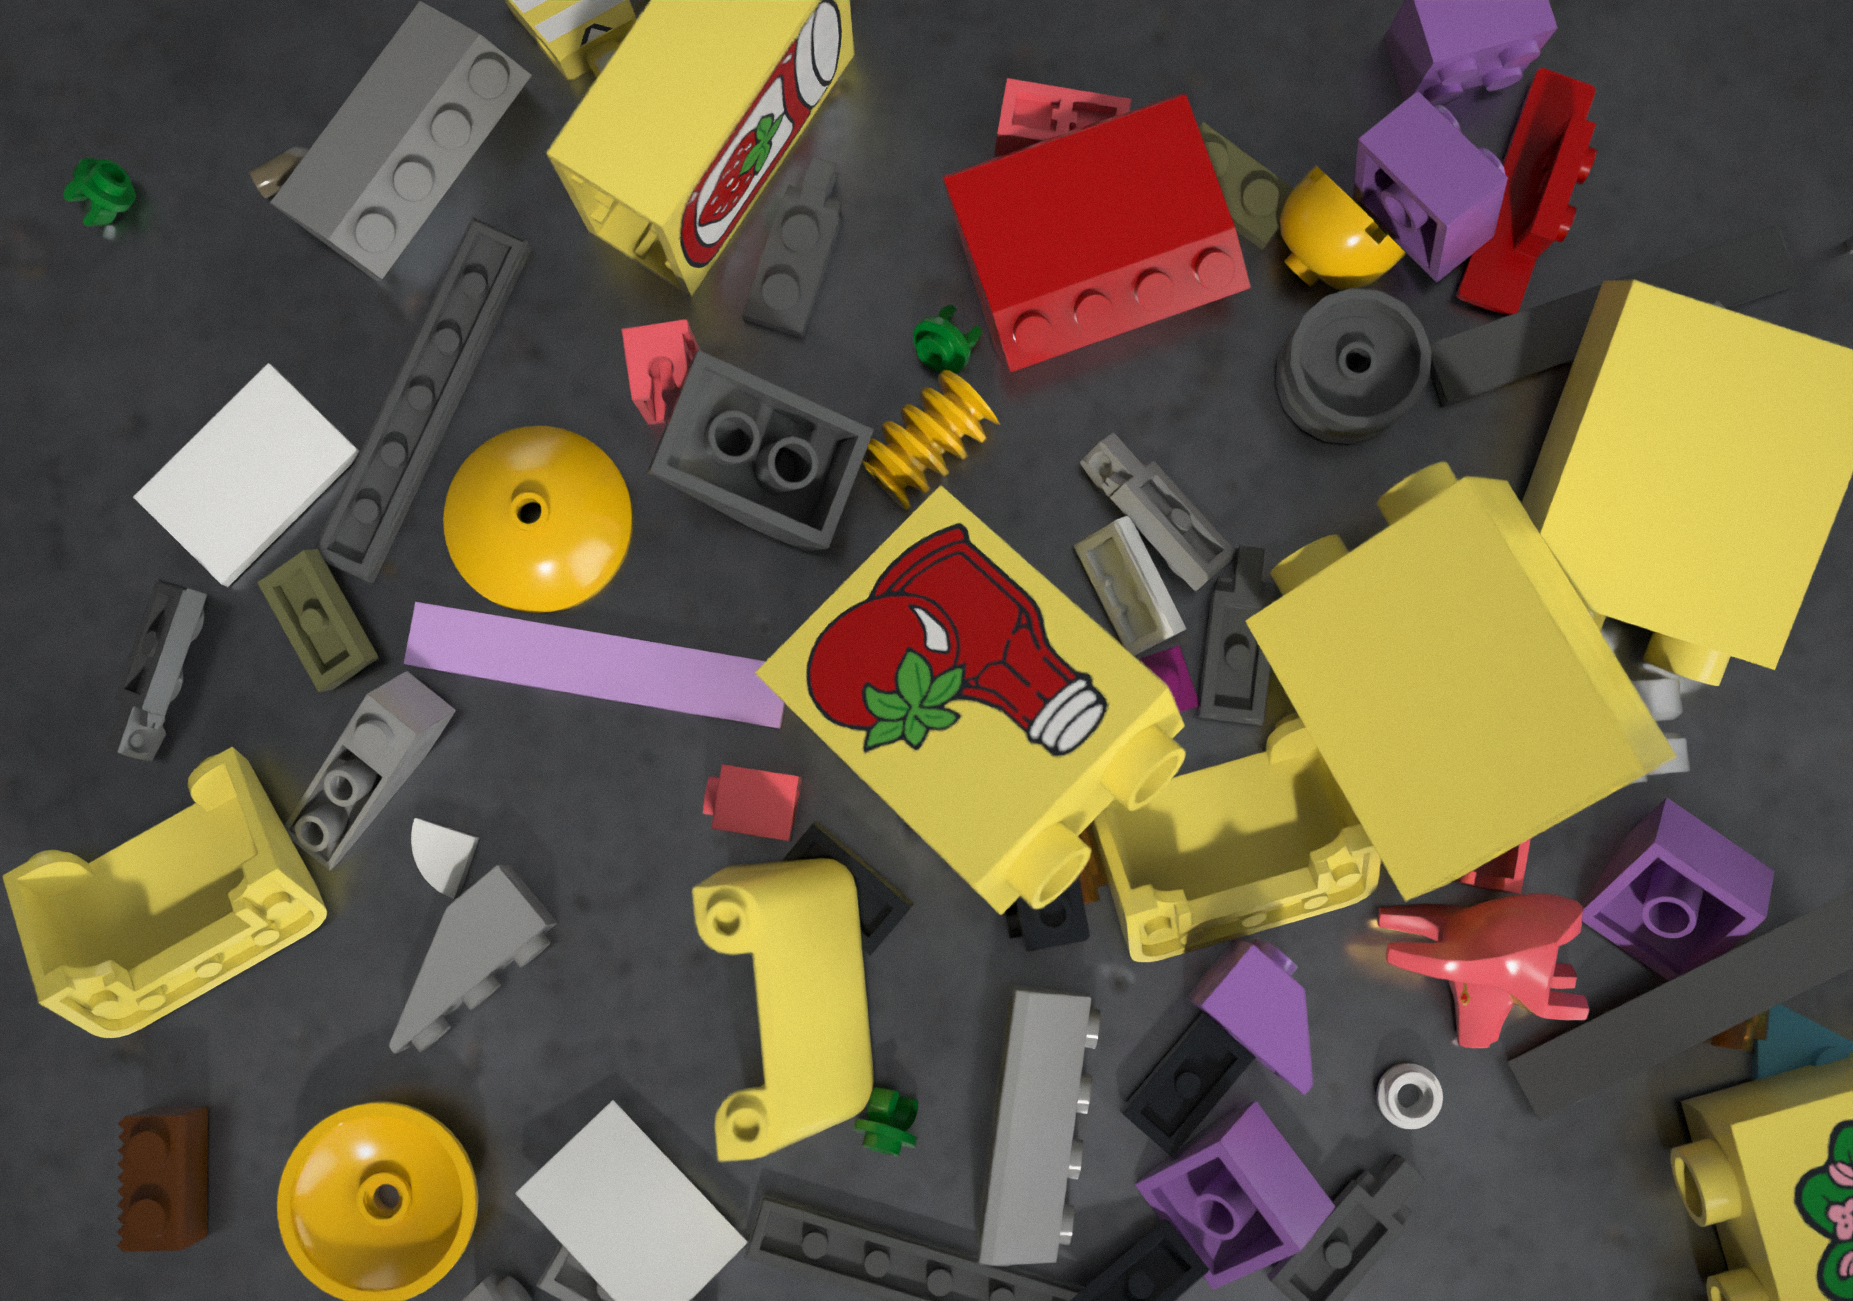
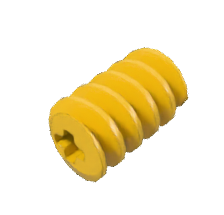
M943 370L938 376V382L943 394L930 387H924L919 393L924 411L912 404H905L901 408L900 413L906 428L893 421L883 423L881 429L887 445L871 438L865 452L868 462L862 460V463L876 482L906 511L912 507L905 491L908 485L926 494L930 491L923 473L927 468L945 477L949 474L942 456L946 451L964 460L968 457L961 440L965 434L983 443L987 439L980 421L986 418L996 425H1000L990 407L974 388L962 377L949 370Z

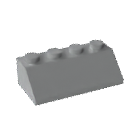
M419 1L270 203L375 281L382 280L532 75L480 33Z
M1014 982L1010 983L976 1233L979 1264L997 1266L1056 1263L1058 1245H1070L1074 1223V1205L1064 1204L1067 1178H1079L1083 1154V1140L1073 1138L1076 1112L1084 1114L1088 1112L1092 1085V1075L1081 1073L1085 1047L1096 1048L1100 1026V1010L1090 1008L1091 996L1087 993Z

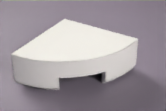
M414 818L411 846L419 871L437 891L450 898L457 899L461 894L479 837L421 818Z

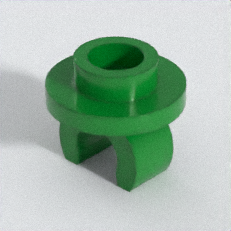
M83 158L73 169L74 180L68 183L63 194L67 202L86 201L88 198L91 200V210L83 219L86 227L110 224L115 219L117 212L128 210L136 198L127 172L111 160Z
M952 304L943 307L937 317L930 316L924 318L914 328L913 342L918 357L927 367L939 372L949 370L956 374L968 364L970 352L980 338L982 328L975 325L970 332L962 334L950 322L957 310Z
M874 1087L867 1109L870 1121L856 1119L853 1127L854 1131L864 1135L862 1146L895 1157H899L902 1146L915 1148L918 1137L906 1131L913 1125L916 1119L918 1101L900 1097V1093L894 1090Z

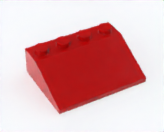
M1183 92L942 176L995 353L1010 373L1251 288L1234 222L1187 95Z

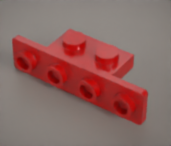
M1540 68L1534 74L1502 163L1508 179L1494 237L1469 256L1456 292L1458 299L1504 316L1516 314L1519 311L1537 258L1554 241L1562 243L1566 238L1577 209L1575 206L1568 204L1575 183L1582 185L1585 182L1597 154V149L1589 146L1596 123L1586 120L1596 93L1593 85L1546 68Z

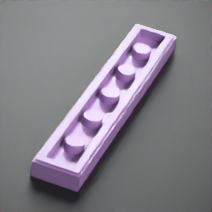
M415 602L404 664L407 666L781 729L785 710V703L755 674L766 661Z

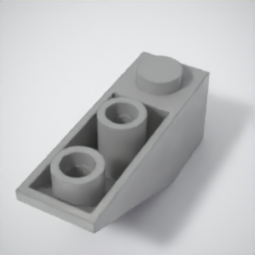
M408 671L367 693L284 825L291 840L327 870L330 871L335 868L427 756L456 710Z
M509 864L496 865L446 908L388 1047L394 1054L408 1049L412 1045L419 1052L428 1048L451 1028L444 1018L463 1002L470 1010L475 1008L501 986L495 975L513 960H515L520 968L523 967L551 943L545 936V933L558 922Z

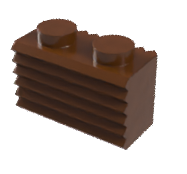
M151 1107L125 1116L118 1123L124 1129L118 1136L124 1144L117 1150L124 1157L118 1163L124 1171L117 1177L123 1183V1186L117 1191L123 1197L117 1204L123 1210L117 1218L123 1224L117 1231L123 1239L117 1246L122 1252L185 1250L190 1245L203 1240V1238H207L208 1107Z

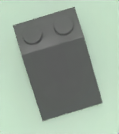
M697 350L694 353L647 473L746 526L801 550L810 552L828 549L874 429L703 351Z

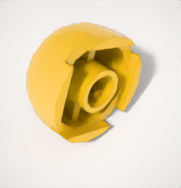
M1317 165L1296 185L1285 201L1280 216V230L1282 238L1292 253L1284 262L1310 288L1319 279L1336 290L1363 288L1373 284L1385 275L1406 254Z

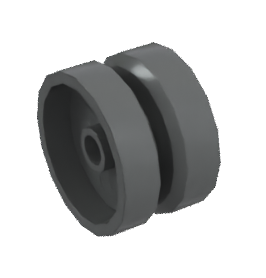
M1351 288L1325 296L1303 315L1297 326L1290 333L1277 358L1275 384L1284 410L1301 430L1324 442L1354 444L1377 437L1417 403L1430 378L1432 350L1423 324L1405 303L1380 290ZM1345 361H1349V369ZM1358 368L1359 373H1354L1351 369Z

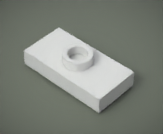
M1129 515L1115 520L1073 545L1123 647L1129 653L1136 656L1186 630Z

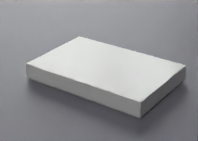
M268 363L133 498L220 584L229 587L358 458L360 450L274 366Z
M614 1100L515 1193L614 1301H691L748 1243Z

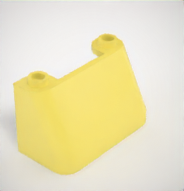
M1298 713L1287 715L1276 723L1275 730L1268 736L1266 751L1173 777L1158 795L1143 807L1134 811L1128 810L1119 800L1114 798L1091 822L1121 930L1132 960L1137 962H1154L1344 908L1360 902L1376 890L1379 881L1381 858Z
M233 747L204 759L188 777L187 786L191 797L196 803L97 859L87 863L79 856L69 852L45 850L33 855L24 864L2 875L39 1004L95 1036L117 1038L129 1035L310 934L326 919L327 910L319 889L249 761Z
M825 858L725 866L692 888L695 921L701 938L709 947L716 951L729 954L753 953L765 1082L759 1087L735 1091L721 1104L716 1114L715 1122L718 1161L747 1160L762 1157L853 1118L865 1108L874 1089V1070L857 887L851 872L838 861Z

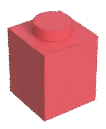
M722 764L720 778L713 776L708 778L703 814L713 816L711 829L792 841L802 778Z

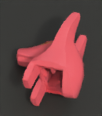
M1529 893L1489 900L1471 907L1445 904H1416L1379 908L1377 915V925L1379 927L1424 935L1437 941V943H1388L1386 961L1402 969L1449 981L1454 995L1457 1042L1460 1046L1472 1049L1489 1048L1491 1043L1498 1041L1503 1022L1514 1004L1542 1018L1560 1020L1587 1019L1589 1005L1584 995L1550 990V988H1575L1577 975L1571 964L1556 963L1559 946L1570 942L1581 933L1583 907L1578 901L1556 894Z

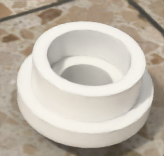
M1402 1063L1391 1067L1381 1077L1377 1086L1376 1098L1381 1113L1389 1122L1404 1129H1418L1428 1125L1437 1117L1442 1106L1443 1093L1438 1079L1430 1070L1417 1064ZM1405 1084H1414L1418 1090L1417 1101L1412 1106L1402 1107L1398 1101L1400 1088Z

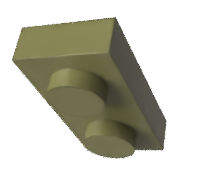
M1202 122L1199 130L1236 231L1263 250L1280 228V216L1285 201L1294 188L1205 122Z
M318 549L301 551L257 582L318 692L333 690L379 659Z

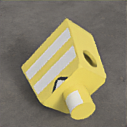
M505 0L515 19L567 80L575 79L591 69L598 79L637 21L630 0Z

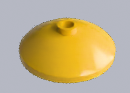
M526 426L503 432L489 439L472 452L462 463L450 484L446 496L443 526L450 557L457 570L472 588L485 598L504 608L524 613L544 614L575 607L596 595L611 581L627 555L633 533L634 517L627 484L619 469L602 449L585 437L566 429L552 426ZM531 502L539 503L541 506L540 518L531 524L523 523L520 517L522 508Z
M395 1102L358 1104L345 1108L318 1123L301 1139L290 1155L281 1176L277 1197L279 1229L284 1245L293 1262L314 1285L344 1301H404L434 1286L456 1265L463 1255L474 1231L478 1211L476 1176L468 1154L460 1141L442 1122L432 1115L415 1107ZM389 1184L397 1189L399 1201L396 1206H387L381 1201L379 1191L382 1185Z

